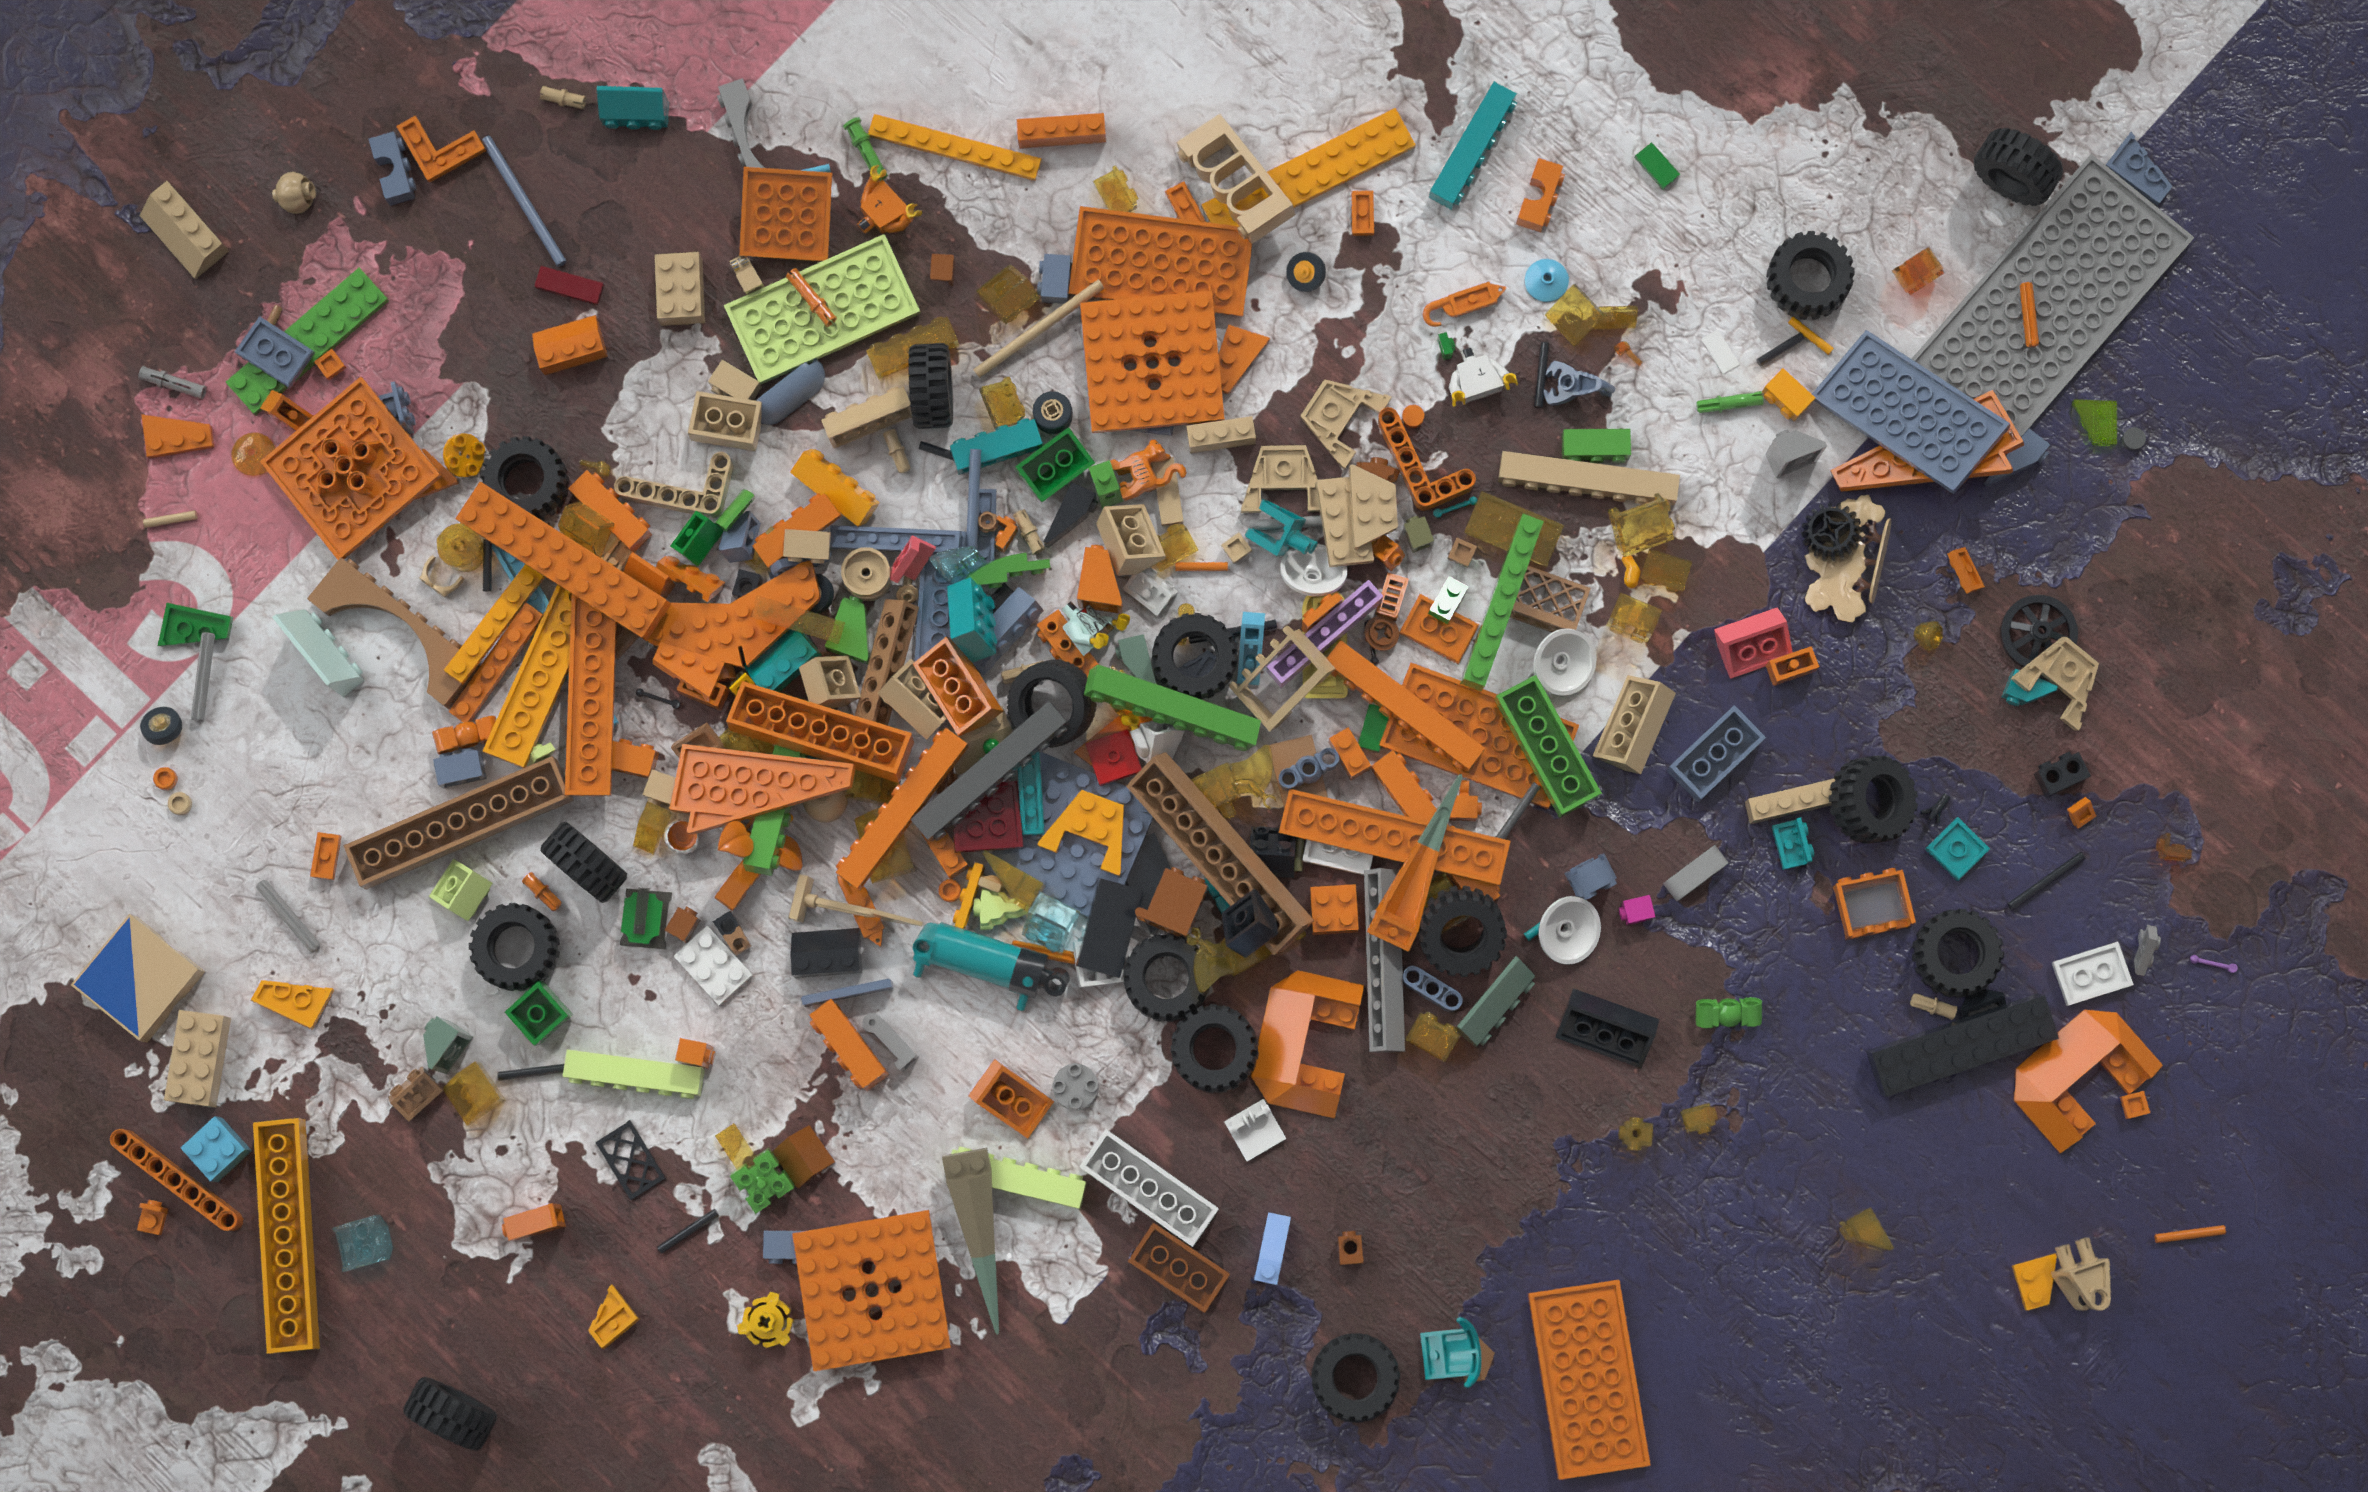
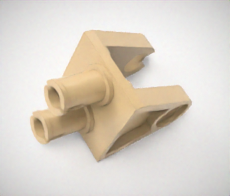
M2089 1237L2075 1241L2081 1261L2076 1264L2069 1244L2056 1247L2055 1251L2061 1268L2051 1272V1275L2072 1307L2079 1311L2106 1309L2111 1300L2110 1263L2108 1258L2098 1259V1257H2095ZM2096 1292H2098L2102 1297V1301L2099 1306L2095 1304ZM2079 1295L2082 1297L2086 1305L2083 1306L2079 1303Z

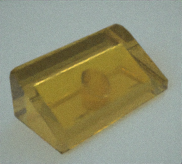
M1638 306L1593 307L1591 313L1592 328H1635Z

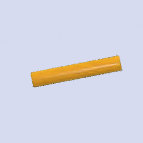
M1794 316L1789 320V325L1798 332H1801L1803 336L1829 355L1834 348Z

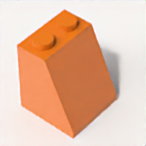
M1100 545L1085 547L1077 594L1079 608L1090 605L1097 611L1123 614L1122 600L1108 550H1105Z

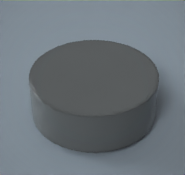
M2136 427L2129 428L2122 436L2123 446L2130 451L2139 450L2146 441L2145 433Z

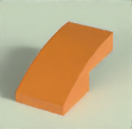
M744 859L735 868L715 896L717 901L731 911L737 907L746 896L750 887L761 876L759 873L746 871L743 865Z

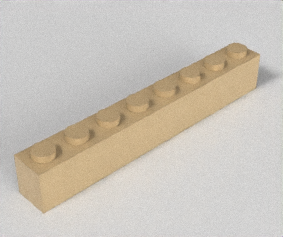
M1503 451L1501 455L1498 482L1503 483L1502 485L1507 487L1524 485V488L1529 490H1537L1539 487L1546 488L1551 493H1559L1561 490L1568 491L1570 495L1581 496L1582 493L1591 494V497L1596 499H1603L1606 496L1613 497V500L1618 502H1625L1628 499L1635 500V503L1647 505L1649 502L1657 503V506L1663 508H1670L1671 505H1675L1680 475L1506 451Z

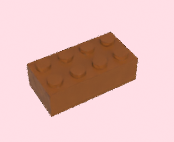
M1155 1223L1151 1225L1128 1260L1129 1263L1204 1313L1230 1276L1221 1267Z

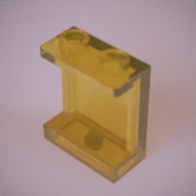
M1659 493L1654 494V501L1620 512L1615 507L1608 510L1617 549L1624 557L1674 540L1672 531L1675 530V526L1668 515V512L1671 511L1668 500L1666 498L1663 499Z

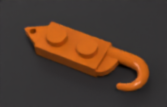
M1489 281L1450 294L1447 297L1427 304L1423 309V319L1429 326L1439 327L1441 322H1434L1430 319L1431 311L1443 308L1448 316L1456 318L1497 304V299L1504 293L1507 287L1491 284Z
M837 875L838 883L848 904L876 910L864 886L858 891ZM853 915L865 939L868 938L881 947L883 930H885L881 919Z

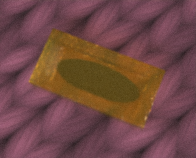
M735 1123L715 1135L736 1169L745 1163L749 1167L755 1164L753 1158L756 1155Z

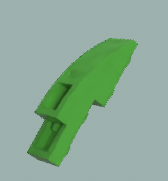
M1027 553L1009 555L979 567L963 580L971 577L977 584H988L989 588L1002 587V582H1008L1007 573H1009L1010 577L1023 576L1022 571L1031 570V574L1045 573L1044 568H1050V560L1027 561Z

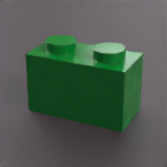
M695 511L670 547L698 567L724 530L703 514Z

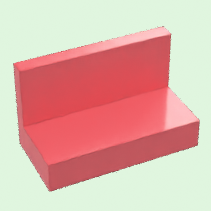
M912 535L891 566L890 580L898 583L904 575L915 581L935 551L936 546Z

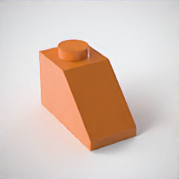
M271 390L260 407L270 416L295 431L313 417L305 409L274 390Z

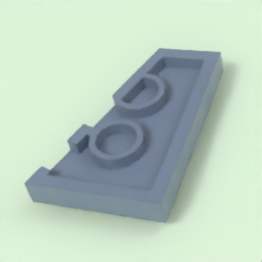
M2131 131L2106 163V166L2158 206L2172 188V185L2158 166L2153 164L2147 156V151L2144 147L2141 148Z

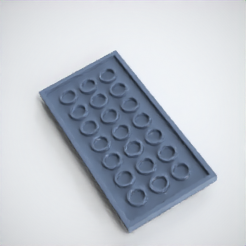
M1865 330L1812 393L1816 403L1953 494L2010 428L2009 422L1868 330Z

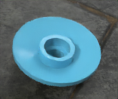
M1538 260L1526 272V289L1536 300L1542 302L1555 301L1562 297L1568 288V273L1564 266L1555 260ZM1549 275L1551 280L1545 281L1543 277Z

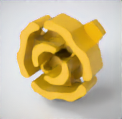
M770 1292L767 1297L753 1300V1306H757L762 1302L767 1304L757 1307L752 1312L750 1320L749 1315L753 1308H745L742 1318L743 1322L737 1325L738 1333L746 1334L747 1338L754 1345L760 1344L761 1341L755 1338L753 1333L761 1339L775 1337L776 1339L772 1342H763L765 1348L778 1344L785 1346L791 1340L788 1334L791 1332L794 1323L792 1318H787V1326L782 1331L784 1317L776 1306L783 1308L786 1315L791 1313V1309L783 1301L779 1300V1294ZM763 1316L770 1319L768 1328L762 1323Z

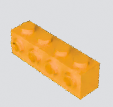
M816 449L803 451L790 471L792 475L816 494H827L838 511L856 526L866 524L880 504L872 492L862 489L854 478L842 473L838 465L828 462L824 458L823 453Z

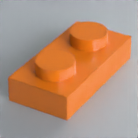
M1351 191L1352 236H1374L1373 191Z
M1966 547L1953 550L1947 554L1950 559V565L1956 571L1960 579V585L1967 594L1985 587Z
M317 832L310 877L328 880L335 879L341 835Z

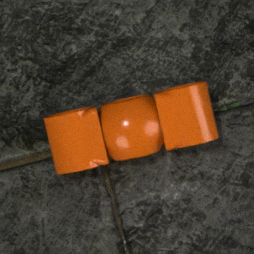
M496 716L483 717L475 720V723L464 722L456 725L455 728L450 726L434 730L432 735L437 753L440 755L457 751L459 747L464 749L476 746L479 742L481 744L486 743L497 720Z

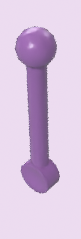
M2197 955L2190 957V961L2193 964L2202 963L2227 969L2230 973L2237 971L2236 964L2226 965L2201 959Z

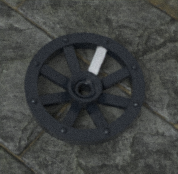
M2031 595L2015 602L2005 613L2000 626V639L2006 654L2023 668L2037 657L2042 643L2045 649L2052 645L2049 638L2057 641L2061 637H2067L2075 644H2077L2078 627L2072 612L2061 601L2046 595ZM2043 604L2040 620L2037 619L2028 605ZM2051 607L2059 612L2061 617L2049 623L2047 619L2049 608ZM2021 609L2032 625L2011 620L2015 613ZM2066 622L2068 637L2054 632L2053 628ZM2038 628H2042L2044 634H2040ZM2009 629L2026 631L2028 635L2012 643ZM2032 641L2034 643L2027 659L2019 654L2016 649Z

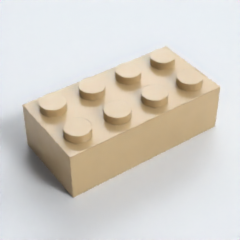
M179 1010L164 1101L216 1108L231 1023L230 1017Z

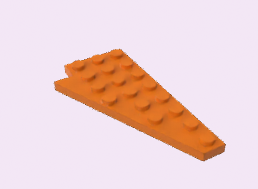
M1991 390L1973 400L2009 422L2010 428L1968 478L2013 473V468L2005 455L2024 446V441L1996 394ZM1881 445L1830 470L1840 491L1935 482Z

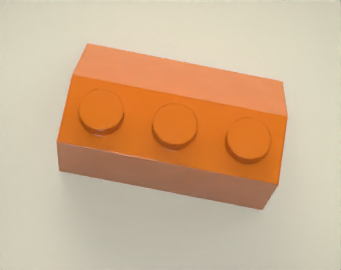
M596 315L532 333L538 365L544 375L608 357Z

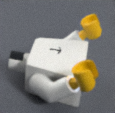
M1471 347L1460 352L1464 362L1458 364L1456 371L1452 373L1449 390L1453 406H1456V401H1461L1465 405V403L1501 392L1504 385L1506 390H1510L1509 384L1515 383L1517 386L1518 382L1515 374L1509 373L1494 359H1489L1487 355L1476 358L1475 352Z
M1129 713V716H1122V724L1131 727L1132 731L1130 733L1135 744L1136 754L1145 761L1144 766L1154 756L1167 752L1171 758L1174 757L1185 730H1177L1171 724H1161L1154 721L1140 723L1138 728L1139 716Z

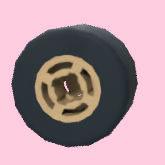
M1049 391L1043 393L1033 404L1032 413L1036 425L1047 434L1061 433L1072 422L1073 411L1071 403L1065 395L1059 392Z

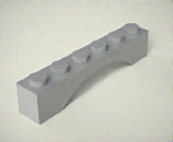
M743 78L719 86L720 95H717L721 108L725 107L728 113L724 115L728 128L732 126L734 134H731L734 146L740 147L741 153L738 154L742 167L765 168L752 154L747 139L748 118L753 104Z

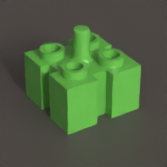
M770 1148L753 1158L755 1164L751 1167L745 1163L730 1174L739 1191L745 1188L749 1193L745 1199L755 1214L771 1204V1196L776 1194L780 1198L794 1188V1183L785 1170L779 1173L776 1169L779 1161Z

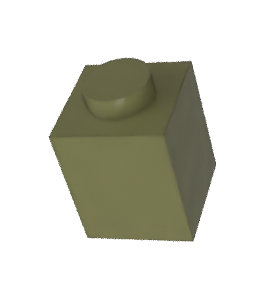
M1414 516L1406 520L1403 531L1412 553L1433 546L1434 539L1425 516L1421 518Z

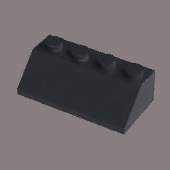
M1573 988L1555 1038L1642 1069L1656 1036L1659 1019Z

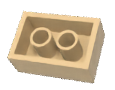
M699 252L655 255L657 319L661 326L705 323L703 260Z

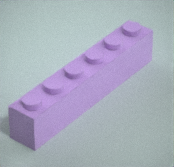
M1369 580L1366 581L1305 633V636L1321 653L1325 652L1383 602V595ZM1293 644L1267 666L1266 672L1282 688L1312 662Z

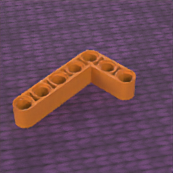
M1386 407L1380 411L1378 426L1400 470L1411 498L1419 510H1430L1472 491L1476 477L1470 469H1462L1430 483L1397 411L1391 407ZM1388 415L1393 417L1394 422L1386 424L1382 418ZM1394 435H1399L1403 438V442L1397 444L1391 438ZM1403 455H1409L1412 461L1410 463H1403L1400 458ZM1418 475L1421 477V481L1413 483L1410 480V476ZM1461 477H1468L1471 480V484L1462 485L1459 479ZM1445 485L1451 489V492L1449 494H1442L1439 488ZM1426 494L1431 500L1428 503H1422L1419 500V496Z

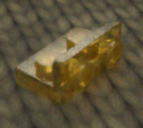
M1174 524L1167 529L1166 533L1161 536L1157 535L1166 557L1155 565L1162 572L1198 551L1186 526Z

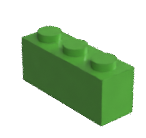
M1631 429L1563 430L1562 459L1573 461L1590 460V463L1596 464L1603 463V460H1612L1613 463H1625L1626 460L1630 459Z

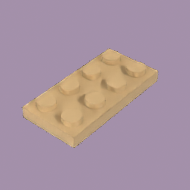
M1349 477L1317 480L1316 489L1329 568L1373 563L1374 556L1371 541L1362 545L1359 549L1353 550Z

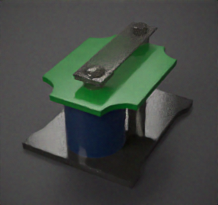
M639 887L638 889L626 888L627 898L624 899L621 924L623 936L620 939V946L666 950L665 928L672 892L650 891V888Z

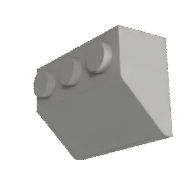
M1784 430L1776 434V438L1772 440L1773 442L1765 455L1775 478L1816 463L1826 449L1827 444L1822 440L1797 430L1792 432Z

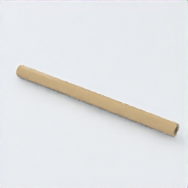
M1098 279L974 368L973 370L977 376L981 378L1077 309L1080 303L1088 301L1102 291L1104 286Z

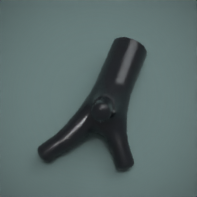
M1944 793L1932 807L1921 810V814L1931 813L1928 819L1932 821L1935 817V822L1940 823L1941 812L1951 798Z

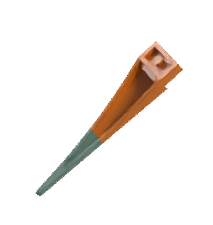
M1461 774L1455 779L1379 903L1367 930L1369 934L1408 952L1419 931L1438 854L1463 778Z

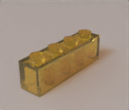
M948 316L945 318L937 317L926 326H915L910 330L911 332L904 335L896 334L890 338V341L885 343L878 342L871 345L870 349L866 350L878 380L908 368L909 348L914 344L944 343L948 345L949 350L958 347V339Z
M756 596L750 616L836 644L840 642L845 622L761 596Z

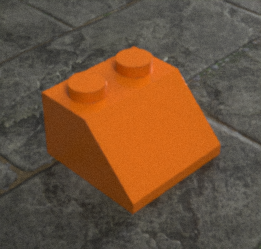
M632 552L623 572L666 599L676 586L671 578Z

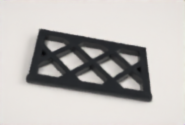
M628 1120L625 1124L595 1142L630 1200H633L666 1179L631 1120ZM629 1127L634 1134V1140L621 1139L623 1130ZM608 1140L616 1141L613 1154H608L603 1146L604 1142ZM620 1142L632 1145L629 1158L617 1156ZM636 1146L642 1147L647 1156L646 1162L633 1159ZM616 1159L628 1161L625 1175L620 1174L615 1166ZM632 1162L645 1165L642 1178L629 1176ZM649 1166L654 1167L659 1175L653 1181L646 1180ZM628 1179L641 1182L639 1190L633 1194L627 1185Z

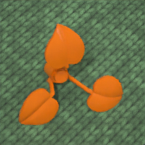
M752 817L746 826L739 821L728 823L721 833L718 851L727 852L737 857L749 856L753 851L754 844L750 838L751 832L748 829L754 823L755 817ZM785 835L784 847L780 848L778 856H780L779 865L792 871H800L803 866L801 849L792 837Z

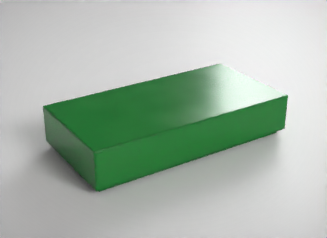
M1652 142L1634 157L1662 190L1680 176V173Z
M1369 704L1358 744L1362 749L1379 753L1381 748L1379 744L1386 729L1388 717L1379 711V706Z

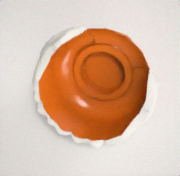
M673 821L665 828L664 840L666 846H668L669 850L674 851V853H692L699 846V834L689 835L687 833L689 822Z

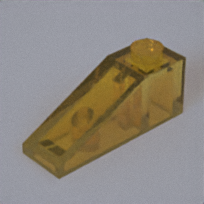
M985 850L983 852L984 857L1009 895L1015 900L1013 904L1023 910L1026 907L1033 909L1046 887L1045 884Z

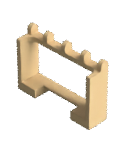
M1287 625L1283 628L1287 637L1281 643L1276 639L1270 642V645L1275 650L1267 658L1262 654H1258L1256 660L1260 665L1252 673L1246 668L1242 671V675L1246 680L1240 686L1235 682L1229 684L1230 689L1261 720V723L1269 732L1279 727L1292 713L1291 710L1315 686L1321 684L1336 669L1300 629L1293 631ZM1292 640L1318 670L1273 715L1247 686Z

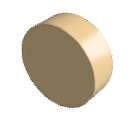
M176 792L169 797L168 808L172 813L185 815L191 810L192 800L187 794Z

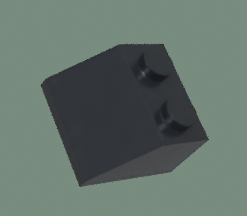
M1255 888L1222 912L1226 946L1244 958L1257 951L1258 948L1278 934L1276 917Z

